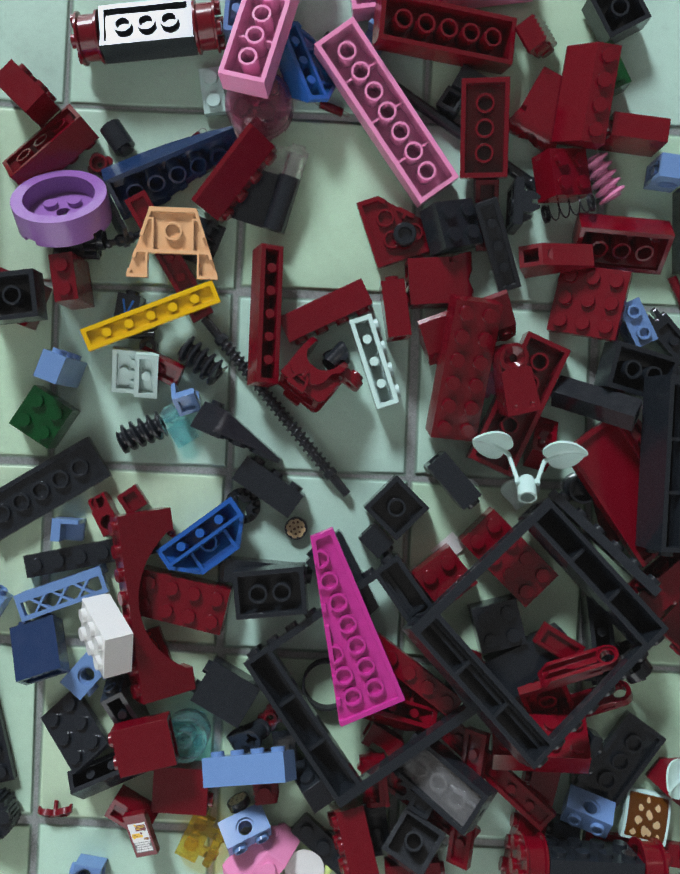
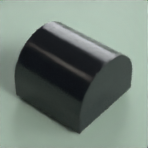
M448 85L436 103L437 110L454 120L461 111V92Z

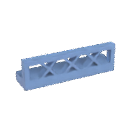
M106 563L14 595L13 598L21 621L24 622L81 602L83 598L109 592L110 588L104 574L108 572ZM98 576L102 589L94 591L88 588L87 585L90 579ZM74 585L81 589L77 598L65 595L69 586ZM49 593L60 597L54 606L44 602ZM30 600L38 604L35 612L27 615L23 602Z

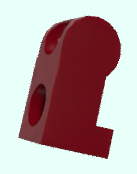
M104 491L89 499L88 503L103 537H109V516L120 514L110 494Z
M369 721L360 735L362 744L369 747L373 742L384 749L388 756L404 745L403 738L399 733L386 725Z

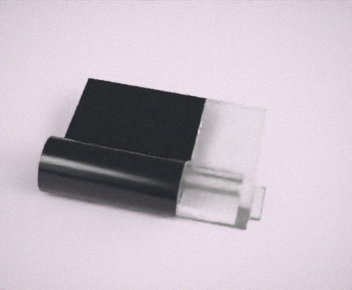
M293 143L292 146H287V148L273 144L277 149V158L271 166H266L261 172L263 175L256 185L252 184L247 190L249 194L242 203L238 202L233 208L235 212L231 218L276 233H285L309 155L305 151L306 147Z

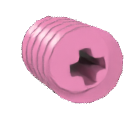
M608 152L598 153L587 159L590 181H595L591 188L592 190H599L595 194L596 198H603L599 203L600 206L620 196V192L625 188V185H616L621 177H612L617 171L616 168L608 170L612 160L604 162Z

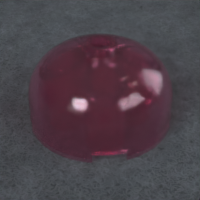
M277 73L268 99L227 90L225 95L226 115L238 135L242 133L250 122L269 141H272L273 138L286 131L291 124L294 114L293 98H291L287 83Z

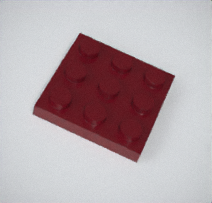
M597 267L560 273L546 330L599 340L617 341L633 273Z

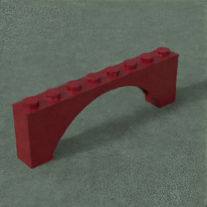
M160 507L109 516L108 532L113 539L111 554L113 559L116 560L117 567L114 570L116 582L119 583L120 592H118V602L122 606L123 617L134 633L132 671L129 672L133 681V685H131L132 697L137 702L145 705L194 690L196 686L193 666L174 662L156 647L145 630L139 610V586L146 562L163 536L168 531L174 530L171 508Z

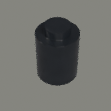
M119 119L110 120L102 126L100 133L116 156L126 157L133 152L135 142Z

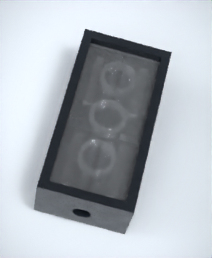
M422 732L413 733L410 740H412L414 737H416ZM439 740L393 771L397 777L463 836L474 830L498 790Z

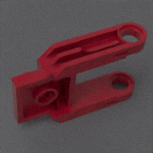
M602 645L545 663L537 673L540 681L517 687L527 713L569 715L595 687L570 694L567 685L612 670L621 661L618 649L612 645ZM607 654L614 656L613 660L609 662L601 660ZM620 680L615 685V691L608 697H604L599 702L598 709L592 714H587L586 717L630 704L633 699L630 685ZM617 690L626 691L623 697L614 696Z

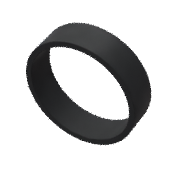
M321 658L311 663L305 670L302 680V692L312 707L321 711H333L337 709L336 703L327 705L314 701L307 693L305 687L306 676L314 667L321 664H330L329 658Z

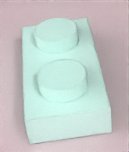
M220 66L198 69L205 117L228 114L225 89H223L218 75Z

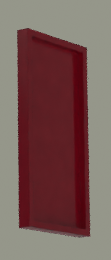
M599 422L574 441V443L579 444L588 451V456H585L572 468L629 555L634 557L643 568L657 557L658 553L645 552V548L635 546L640 447L628 430Z

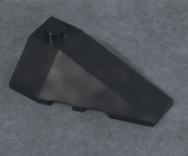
M212 400V403L205 401L190 427L218 439H226L235 446L247 448L250 452L276 463H280L282 460L279 455L230 411L224 409L225 404L216 400Z

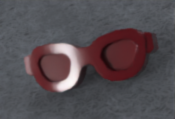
M55 800L53 809H43L39 806L38 814L47 818L67 817L72 813L73 804L71 803L68 807L58 809L59 801Z

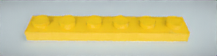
M210 280L82 328L80 331L88 351L91 352L221 303L213 281Z

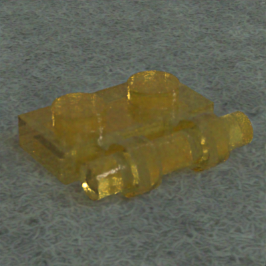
M208 814L206 816L192 815L175 850V854L195 863L198 855L204 857L202 865L210 868L212 862L219 855L218 850L221 844L224 843L220 829L213 827L216 818ZM207 837L213 839L209 847L204 845Z

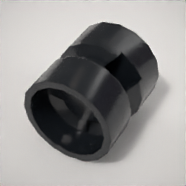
M570 473L563 479L562 491L572 501L581 504L594 501L576 473Z

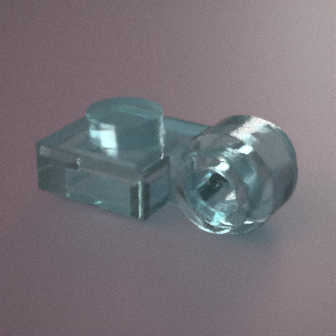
M169 404L162 408L163 411L160 412V415L166 424L173 423V426L167 430L178 448H182L199 437L196 430L190 427L191 422L188 418L180 420L174 404Z

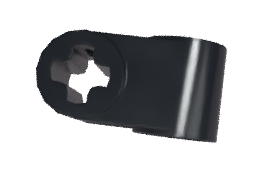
M256 719L246 725L239 726L238 729L235 728L226 738L234 750L244 749V753H248L250 749L261 746L262 740L270 735L271 727L264 719Z

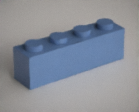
M285 745L271 747V751L265 752L264 747L250 749L251 753H244V749L231 750L230 755H225L224 751L211 752V757L202 758L203 788L286 783L296 780L294 749L285 750Z

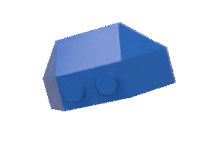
M293 21L279 64V70L290 97L308 103L328 102L336 86L314 55V44L317 41L302 29V25L298 21Z
M229 497L157 549L156 552L168 570L204 575L241 548L245 515L234 499Z

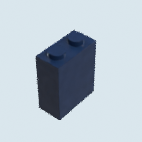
M52 613L41 615L39 619L21 621L17 626L9 628L16 682L30 685L70 672L63 619Z

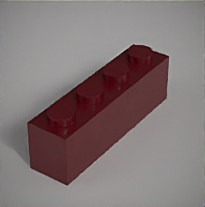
M360 278L282 315L281 325L290 344L295 343L298 346L308 340V336L315 333L317 336L328 332V327L334 324L341 326L349 322V317L355 314L358 317L370 312L369 308L373 306V302Z

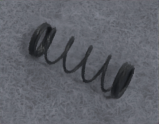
M592 193L586 195L588 211H585L580 201V196H578L579 211L577 214L572 210L570 200L568 199L569 212L567 217L563 215L559 202H557V219L553 218L549 205L542 206L541 216L544 223H550L551 218L557 221L560 213L564 218H568L570 210L576 216L579 215L580 208L586 213L595 211L594 195Z

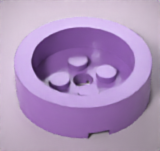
M58 170L40 174L18 186L10 198V206L20 235L25 240L31 239L36 242V245L42 247L60 248L87 242L94 238L93 234L97 231H105L112 220V210L105 183L96 175L84 171Z

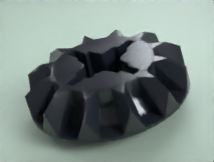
M237 488L227 495L226 500L232 497L237 505H239L237 497L243 503L251 501L245 508L247 515H245L244 524L250 523L258 516L260 500L246 488Z

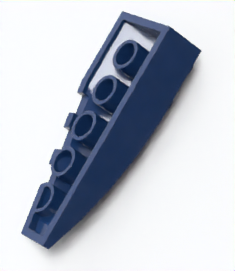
M233 126L216 129L161 145L101 169L103 180L123 220L133 217L124 200L145 190L154 206L165 204L171 200V196L189 187V183L197 177L201 178L207 173V170L217 165L236 141L237 136Z

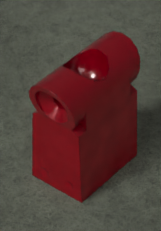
M545 66L522 106L509 119V133L518 138L529 140L535 148L542 152L557 146V144L550 142L562 78L561 75Z
M471 252L461 253L453 257L408 258L404 264L408 309L448 307L450 294L474 297V290L469 281L470 274L473 271Z
M519 343L495 346L492 366L499 414L511 417L542 410L532 367L529 364L527 348Z

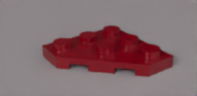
M380 196L356 203L377 270L405 261L408 258L430 253L422 220L415 216V214L387 202ZM402 222L412 224L417 233L413 244L407 247L397 245L393 239L395 227Z

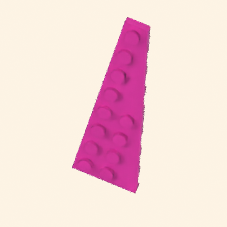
M333 527L311 535L310 538L339 724L342 727L405 701V697Z

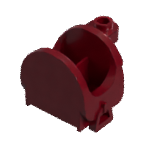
M314 336L301 346L280 371L281 375L278 385L285 390L283 396L295 406L301 403L311 412L317 413L342 383L350 390L357 392L363 385V377L357 371H351L349 365L345 362L331 370L315 368L307 359L318 343Z

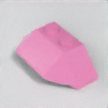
M285 822L271 825L272 835L269 836V839L262 844L257 845L255 843L249 846L248 850L243 854L229 856L222 865L223 874H280L288 864L300 840L291 832V827Z

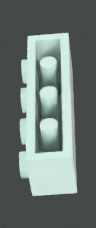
M372 314L349 320V326L376 410L399 403L398 398L401 397L398 384H393L391 376H394V370L391 362H386L384 354L388 352L384 340L380 341L378 332H381L377 318L373 319Z

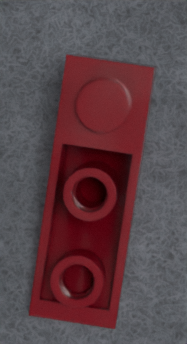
M537 243L518 247L519 265L524 278L595 268L593 244Z

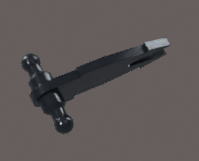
M108 192L112 210L111 221L118 235L114 239H107L104 245L106 248H112L116 245L118 247H129L131 243L139 239L141 230L136 233L127 231V227Z

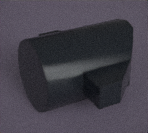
M339 341L333 349L323 354L322 364L327 370L334 369L343 362L347 364L350 362L351 355L345 343Z

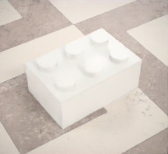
M110 593L83 598L82 609H79L81 627L78 629L80 641H84L86 644L88 656L92 655L96 671L99 670L104 679L131 672L134 633Z

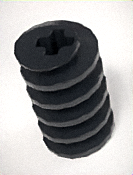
M192 336L180 348L177 354L179 355L178 360L181 363L186 361L185 366L187 368L193 367L192 372L194 374L201 372L199 378L202 380L208 378L206 384L209 386L213 385L223 375L228 366L221 367L223 364L222 359L215 362V353L207 356L209 348L207 347L201 351L203 343L199 342L194 345L196 337Z
M157 411L154 412V419H151L148 414L145 415V423L140 418H137V426L132 421L128 422L129 429H126L123 424L120 425V432H116V438L125 454L129 453L131 449L137 450L139 445L142 447L147 446V441L155 443L156 438L158 440L164 439V434L168 437L164 420Z

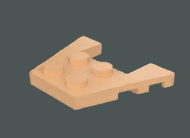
M149 206L139 234L138 243L132 254L131 263L126 271V277L149 278V254L197 255V280L218 281L217 271L197 208Z

